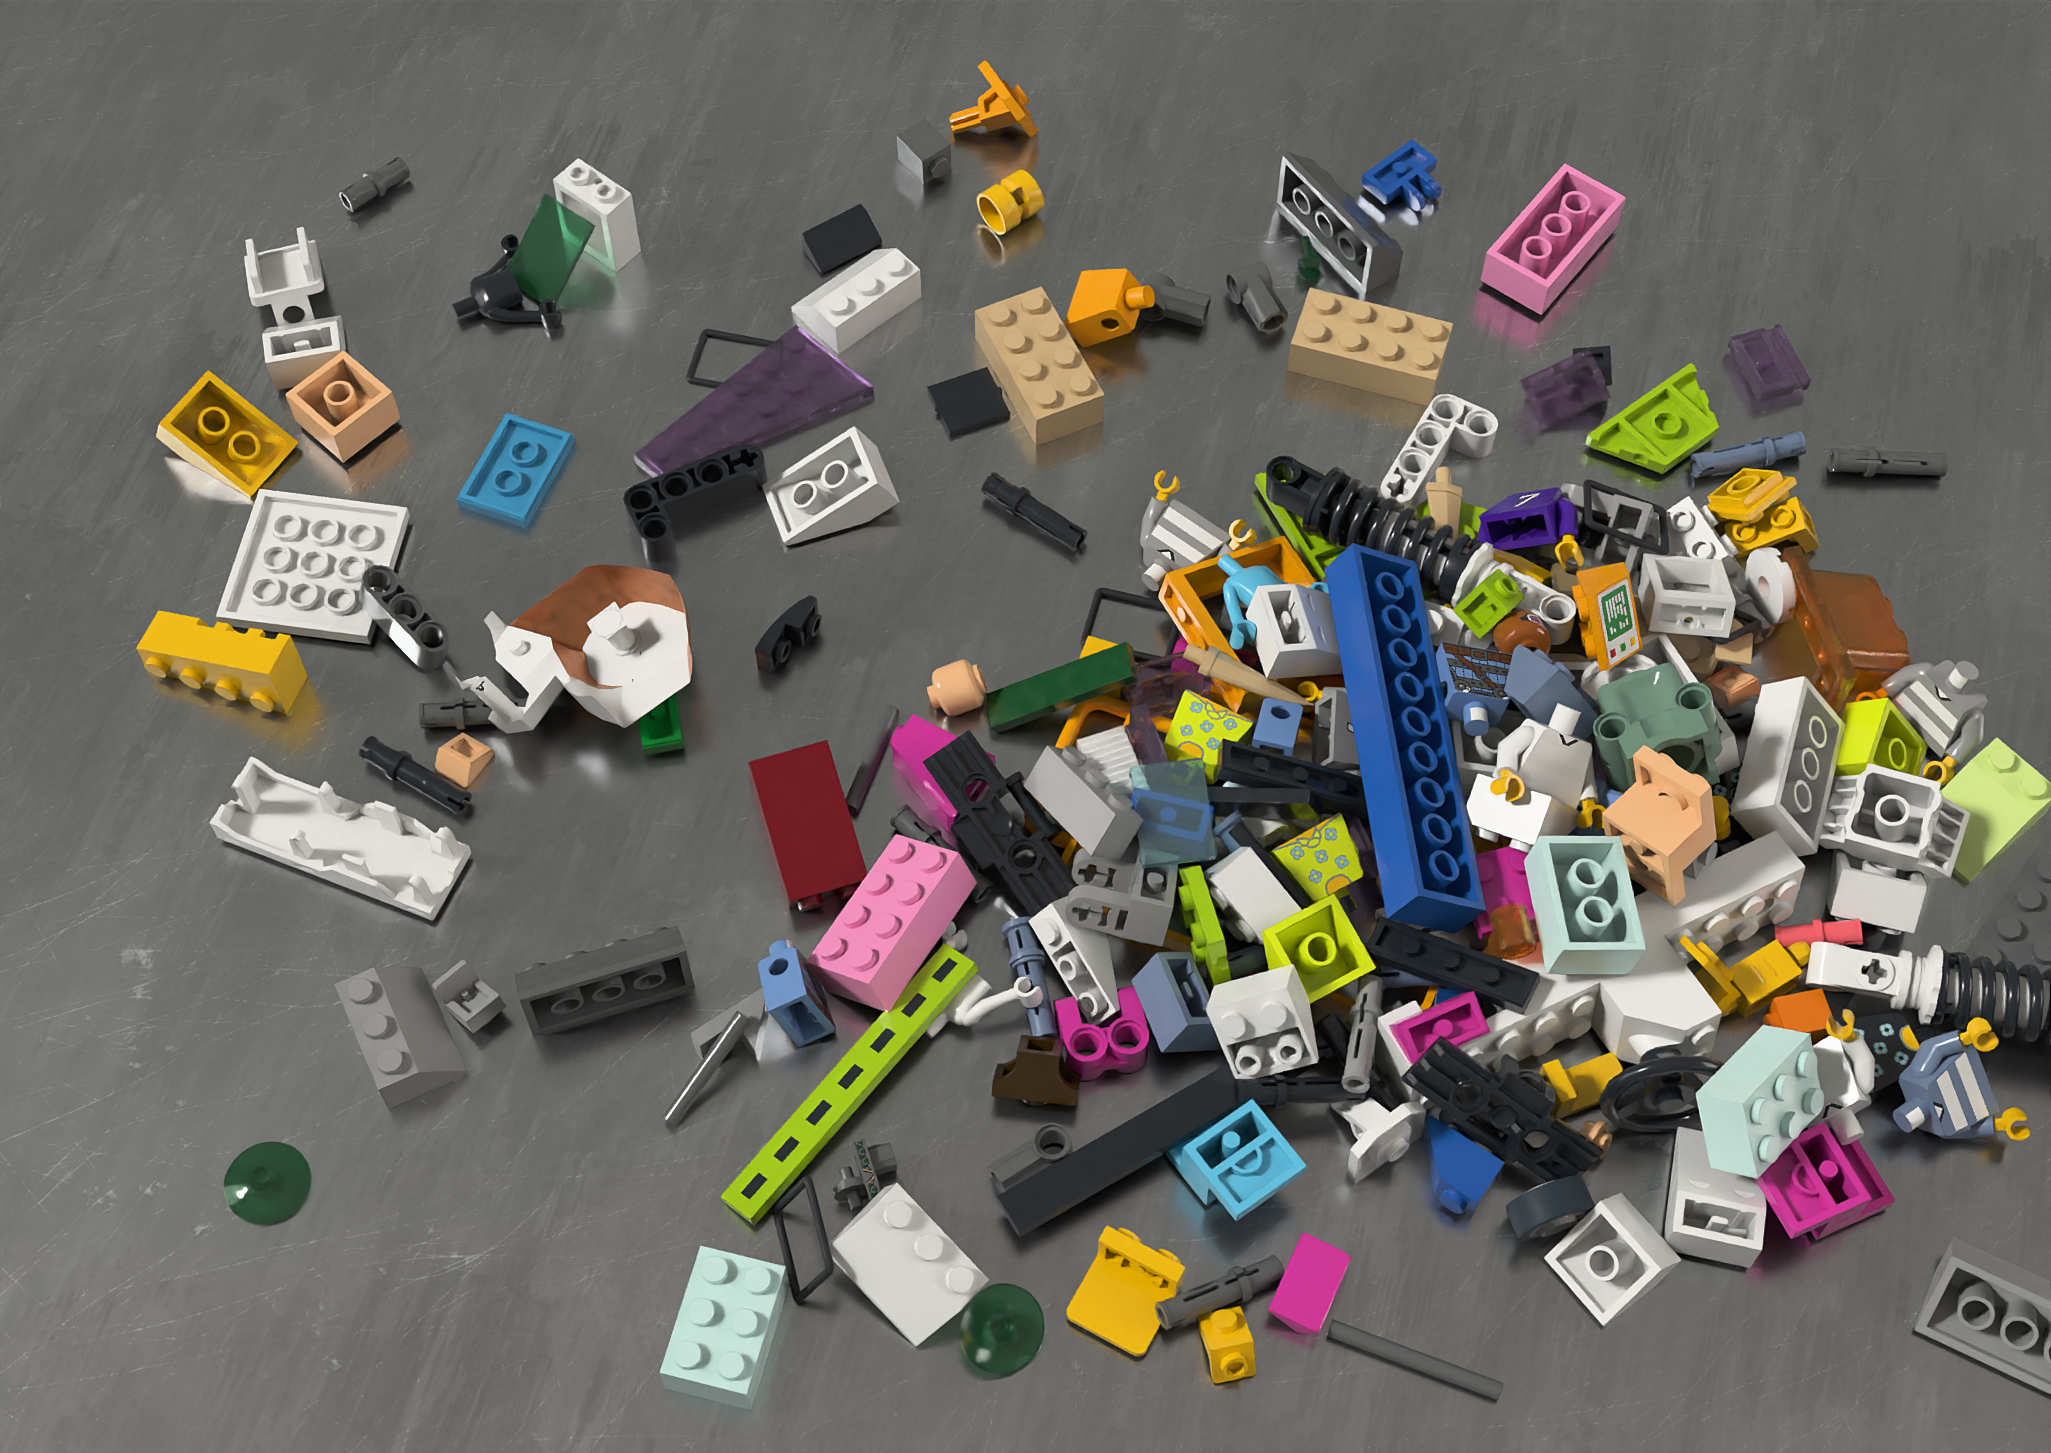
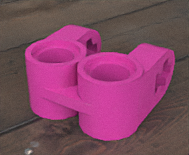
M1134 986L1117 989L1120 1010L1117 1011L1118 1019L1110 1027L1099 1028L1092 1024H1082L1077 1001L1074 996L1053 1000L1055 1021L1060 1035L1059 1039H1063L1062 1053L1064 1062L1074 1072L1081 1074V1080H1093L1098 1078L1104 1070L1115 1069L1122 1073H1133L1145 1065L1148 1059L1149 1030L1143 1007ZM1124 1041H1130L1136 1044L1137 1046L1133 1048H1124L1121 1047L1119 1043ZM1091 1049L1095 1053L1090 1056H1083L1077 1051Z

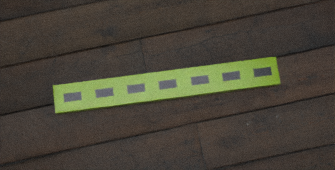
M944 943L903 989L889 1013L884 1011L722 1193L720 1197L724 1203L755 1226L978 972L976 963Z

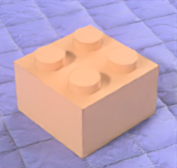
M344 350L285 394L295 421L343 463L401 419L392 391Z

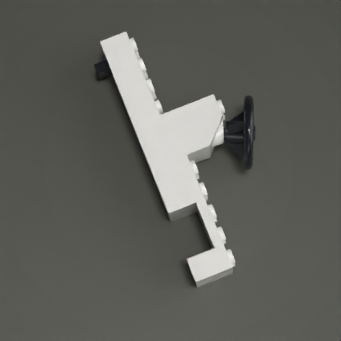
M1775 830L1744 846L1737 839L1719 846L1716 859L1713 860L1710 866L1704 865L1696 880L1683 875L1686 896L1675 907L1650 890L1635 896L1646 951L1629 974H1546L1540 942L1502 959L1540 973V982L1524 1015L1484 1001L1483 1010L1489 1017L1485 1020L1490 1032L1457 1047L1492 1072L1498 1073L1502 1066L1500 1061L1503 1055L1508 1054L1517 1061L1530 1055L1540 1056L1548 1052L1555 1043L1568 1037L1571 1039L1578 1038L1592 1026L1608 1050L1614 1053L1617 1059L1637 1064L1623 1070L1609 1080L1600 1094L1601 1112L1608 1120L1618 1127L1637 1132H1665L1677 1130L1678 1127L1688 1128L1701 1123L1696 1092L1704 1084L1694 1073L1712 1077L1724 1065L1723 1062L1710 1058L1722 1011L1687 967L1688 962L1695 958L1678 940L1683 935L1694 945L1702 940L1716 954L1724 945L1736 939L1739 941L1746 940L1754 935L1759 928L1767 924H1779L1785 921L1794 911L1805 865ZM1412 1001L1378 1017L1375 1063L1383 1075L1388 1074L1391 1078V1087L1404 1103L1419 1101L1425 1109H1430L1436 1106V1104L1402 1081L1401 1077L1412 1065L1389 1028L1390 1024L1422 1011L1418 1003ZM1466 1084V1085H1463V1086H1464V1087H1468V1086H1472V1085H1474V1084ZM1687 1104L1694 1106V1108L1683 1112L1661 1116L1634 1114V1112L1645 1106L1662 1112H1674Z

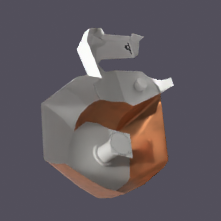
M603 564L588 566L509 625H505L493 611L484 619L493 636L496 661L529 692L525 707H517L485 676L481 678L476 676L462 682L456 677L463 690H472L492 709L488 719L507 734L533 730L565 688L588 712L602 720L626 728L690 683L692 674V637L689 616L682 595L668 574L641 567Z

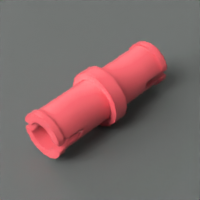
M1860 918L1824 923L1821 922V919H1812V924L1774 926L1775 940L1777 939L1784 949L1796 942H1806L1810 948L1812 942H1827L1843 946L1863 945Z

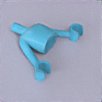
M1225 554L1219 559L1218 566L1230 576L1223 586V595L1233 626L1229 642L1232 648L1240 649L1243 647L1244 639L1250 643L1254 642L1256 626L1251 621L1243 619L1239 601L1249 607L1258 586L1288 583L1280 579L1266 566L1256 565L1243 568L1229 554ZM1315 582L1310 586L1312 589L1329 594L1327 583Z

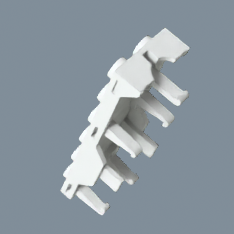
M253 757L249 758L243 771L237 776L231 786L239 796L237 802L230 800L225 805L221 804L210 821V825L219 839L432 921L471 855L469 845L456 841L452 831L447 827L439 828L438 832L434 833L415 818L397 812L395 807L379 801L366 804L355 803L335 795L333 787L326 781L318 789L276 773L260 760Z

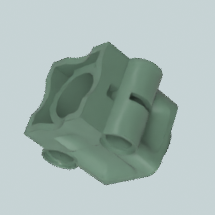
M1663 663L1646 670L1629 673L1598 689L1596 697L1601 715L1595 720L1593 730L1606 782L1610 788L1616 791H1627L1636 783L1633 755L1643 745L1658 754L1664 753L1668 755L1676 765L1691 774L1702 776L1709 785L1720 782L1714 759L1720 755L1722 743L1713 698L1708 686L1698 682L1684 684L1675 665Z

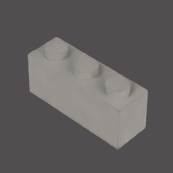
M1047 745L1023 786L1091 856L1119 861L1143 822V819L1131 808L1133 806L1132 801L1123 794L1115 792L1108 785L1110 782L1109 778L1098 770L1092 769L1085 762L1087 757L1078 749L1071 746H1065L1062 749Z

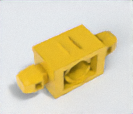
M1776 939L1728 968L1735 975L1730 983L1741 995L1722 1012L1721 1017H1725L1738 1010L1746 1019L1769 1005L1774 997L1783 996L1795 989L1797 979L1803 973L1802 969L1809 964L1811 950L1806 942H1796L1784 949Z

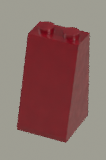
M828 740L749 761L750 786L789 909L799 907L800 912L809 911L822 906L823 899L837 895L839 900L850 899L868 873Z

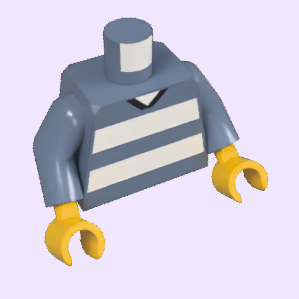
M1980 1017L1974 1018L1968 1023L1966 1032L1962 1033L1958 1029L1927 1039L1921 1043L1911 1064L1899 1077V1084L1906 1103L1893 1111V1118L1902 1130L1911 1132L1918 1127L1943 1139L1992 1137L1997 1135V1131H2006L2007 1135L2014 1140H2024L2030 1136V1130L2027 1126L2011 1127L2016 1121L2028 1119L2021 1109L2011 1107L2003 1112L2001 1118H1994V1114L2000 1110L1977 1050H1993L1999 1043L1996 1034L1989 1032L1992 1028L1987 1020Z

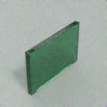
M544 194L508 266L518 286L540 302L551 299L557 304L593 233L595 225L549 194Z

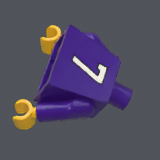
M1556 487L1510 495L1479 516L1481 523L1477 540L1484 543L1488 542L1493 545V548L1508 550L1556 543L1560 540L1562 542L1556 546L1555 554L1564 570L1566 569V561L1571 557H1574L1578 567H1581L1584 563V557L1578 544L1575 542L1579 538L1577 509L1569 499L1563 497L1560 488Z

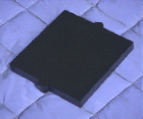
M988 367L927 386L928 393L936 407L935 415L941 418L950 437L1010 417V411L1002 397V388L997 387Z

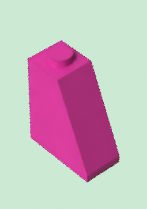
M912 714L905 726L899 725L891 737L890 746H892L893 764L947 833L954 836L950 831L951 824L960 815L927 770L923 761L955 740L957 736ZM986 752L996 766V756ZM983 781L971 783L967 788L968 799L978 803L989 787L988 784Z

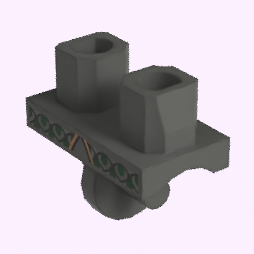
M865 1138L852 1142L855 1152L854 1159L860 1176L854 1177L852 1167L850 1166L840 1169L842 1181L832 1188V1193L836 1201H848L851 1211H858L864 1207L861 1200L863 1195H866L869 1203L886 1186L898 1183L905 1190L902 1180L879 1186L876 1177L877 1175L897 1170V1163L891 1143L867 1147Z

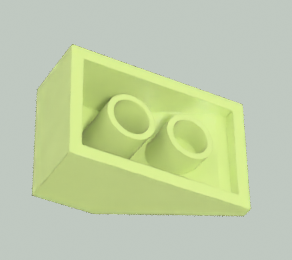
M1995 738L1941 790L1945 798L1971 813L1952 872L1966 884H1969L2043 817L2051 806V782L1998 738Z

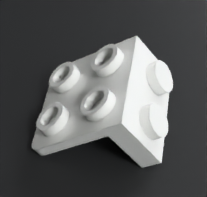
M1687 496L1666 511L1669 537V553L1667 555L1722 560L1727 576L1741 568L1734 558L1739 553L1738 549L1727 534L1719 536L1714 528L1719 522L1707 505L1700 508ZM1659 517L1652 521L1646 541L1661 546ZM1643 548V551H1642V554H1641V557H1640V560H1639V564H1640V565L1642 564L1643 553H1646V554H1657V553L1652 552V551H1649V550ZM1677 582L1673 584V586L1679 587L1682 585V583Z

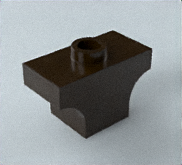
M1021 1035L1017 1056L1009 1062L997 1063L992 1084V1096L1019 1099L1034 1106H1041L1047 1103L1077 1106L1081 1074L1074 1072L1064 1062L1062 1055L1063 1039Z

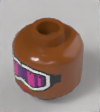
M1514 610L1504 616L1494 628L1493 641L1498 652L1513 654V650L1519 644L1532 652L1540 649L1547 656L1551 650L1549 632L1541 619L1533 612Z

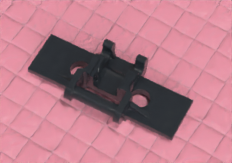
M970 730L923 761L927 770L960 815L951 824L950 831L958 841L963 840L977 860L975 866L982 875L987 876L991 873V869L996 866L1031 917L1037 915L1052 902L1068 896L1074 887L1079 886L1074 881L1070 870L1050 844V841L1062 832L1059 825L1051 823L1032 794L1023 786L1025 778L1020 771L1005 779ZM975 781L987 783L990 787L988 798L979 803L969 800L967 788L971 783ZM1009 792L1038 831L1029 838L1025 837L999 800ZM1023 850H1031L1037 854L1034 865L1026 869L1017 867L1013 862V858Z
M1440 1036L1401 1077L1404 1083L1441 1108L1439 1113V1120L1446 1125H1455L1492 1151V1155L1503 1162L1507 1159L1513 1163L1517 1161L1546 1182L1569 1176H1582L1604 1153L1602 1148L1551 1113L1555 1105V1087L1542 1080L1537 1087L1539 1091L1519 1077V1063L1508 1054L1503 1055L1501 1058V1069L1495 1074L1443 1036ZM1466 1084H1474V1085L1468 1086V1087H1464V1086H1463V1085H1466ZM1471 1115H1480L1505 1134L1503 1137L1499 1136ZM1532 1132H1543L1549 1137L1548 1141L1540 1147H1532L1525 1140L1526 1136Z

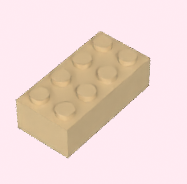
M1042 286L975 310V338L1036 446L1104 421L1105 395Z
M1310 288L1291 341L1287 371L1429 406L1447 354L1453 323Z

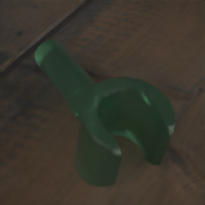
M1307 235L1303 236L1301 241L1305 257L1298 259L1297 264L1302 279L1306 280L1321 274L1318 267L1321 263V257L1319 254L1314 253L1310 237Z

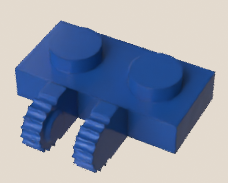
M1413 139L1362 175L1361 185L1385 205L1401 195L1403 202L1418 212L1425 208L1426 205L1423 195H1426L1430 200H1436L1442 194L1439 183L1429 175V173L1436 169L1437 159ZM1414 184L1417 185L1419 191L1413 186Z

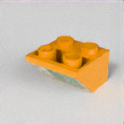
M1624 562L1577 571L1578 585L1571 586L1576 610H1578L1580 620L1583 622L1578 623L1582 646L1585 647L1588 660L1595 659L1600 672L1611 669L1643 649L1630 574Z

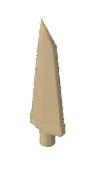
M1439 467L1436 469V482H1428L1425 485L1430 516L1435 520L1434 531L1437 532L1440 527L1448 524L1454 530L1452 540L1456 541L1458 538L1463 491L1461 487L1451 484V469Z
M1189 643L1182 656L1200 665L1198 673L1205 676L1208 675L1267 698L1296 703L1301 706H1315L1297 693L1272 679H1266V676L1211 645L1208 651Z

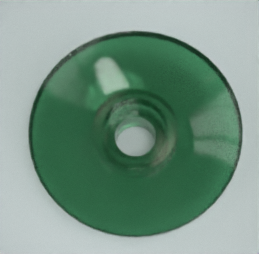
M275 1141L256 1144L240 1153L229 1166L223 1185L225 1200L231 1211L238 1218L250 1224L270 1225L281 1222L298 1211L306 1201L312 1182L311 1169L303 1154L289 1144ZM265 1172L271 1173L268 1181L264 1183L257 1182V1178Z
M999 1283L982 1289L970 1299L960 1319L959 1339L965 1355L975 1366L993 1374L1011 1373L1022 1368L1035 1356L1042 1343L1045 1327L1042 1309L1031 1293L1017 1285ZM996 1318H1000L1002 1321L1000 1330L992 1333L990 1329L992 1322Z

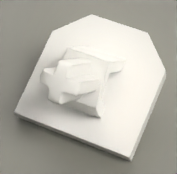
M1371 1097L1360 1103H1329L1332 1109L1350 1122L1353 1134L1358 1139L1350 1149L1346 1176L1355 1185L1388 1160L1393 1162L1400 1158L1408 1150L1410 1144L1421 1137L1426 1109L1419 1101L1403 1103L1392 1112L1386 1110Z

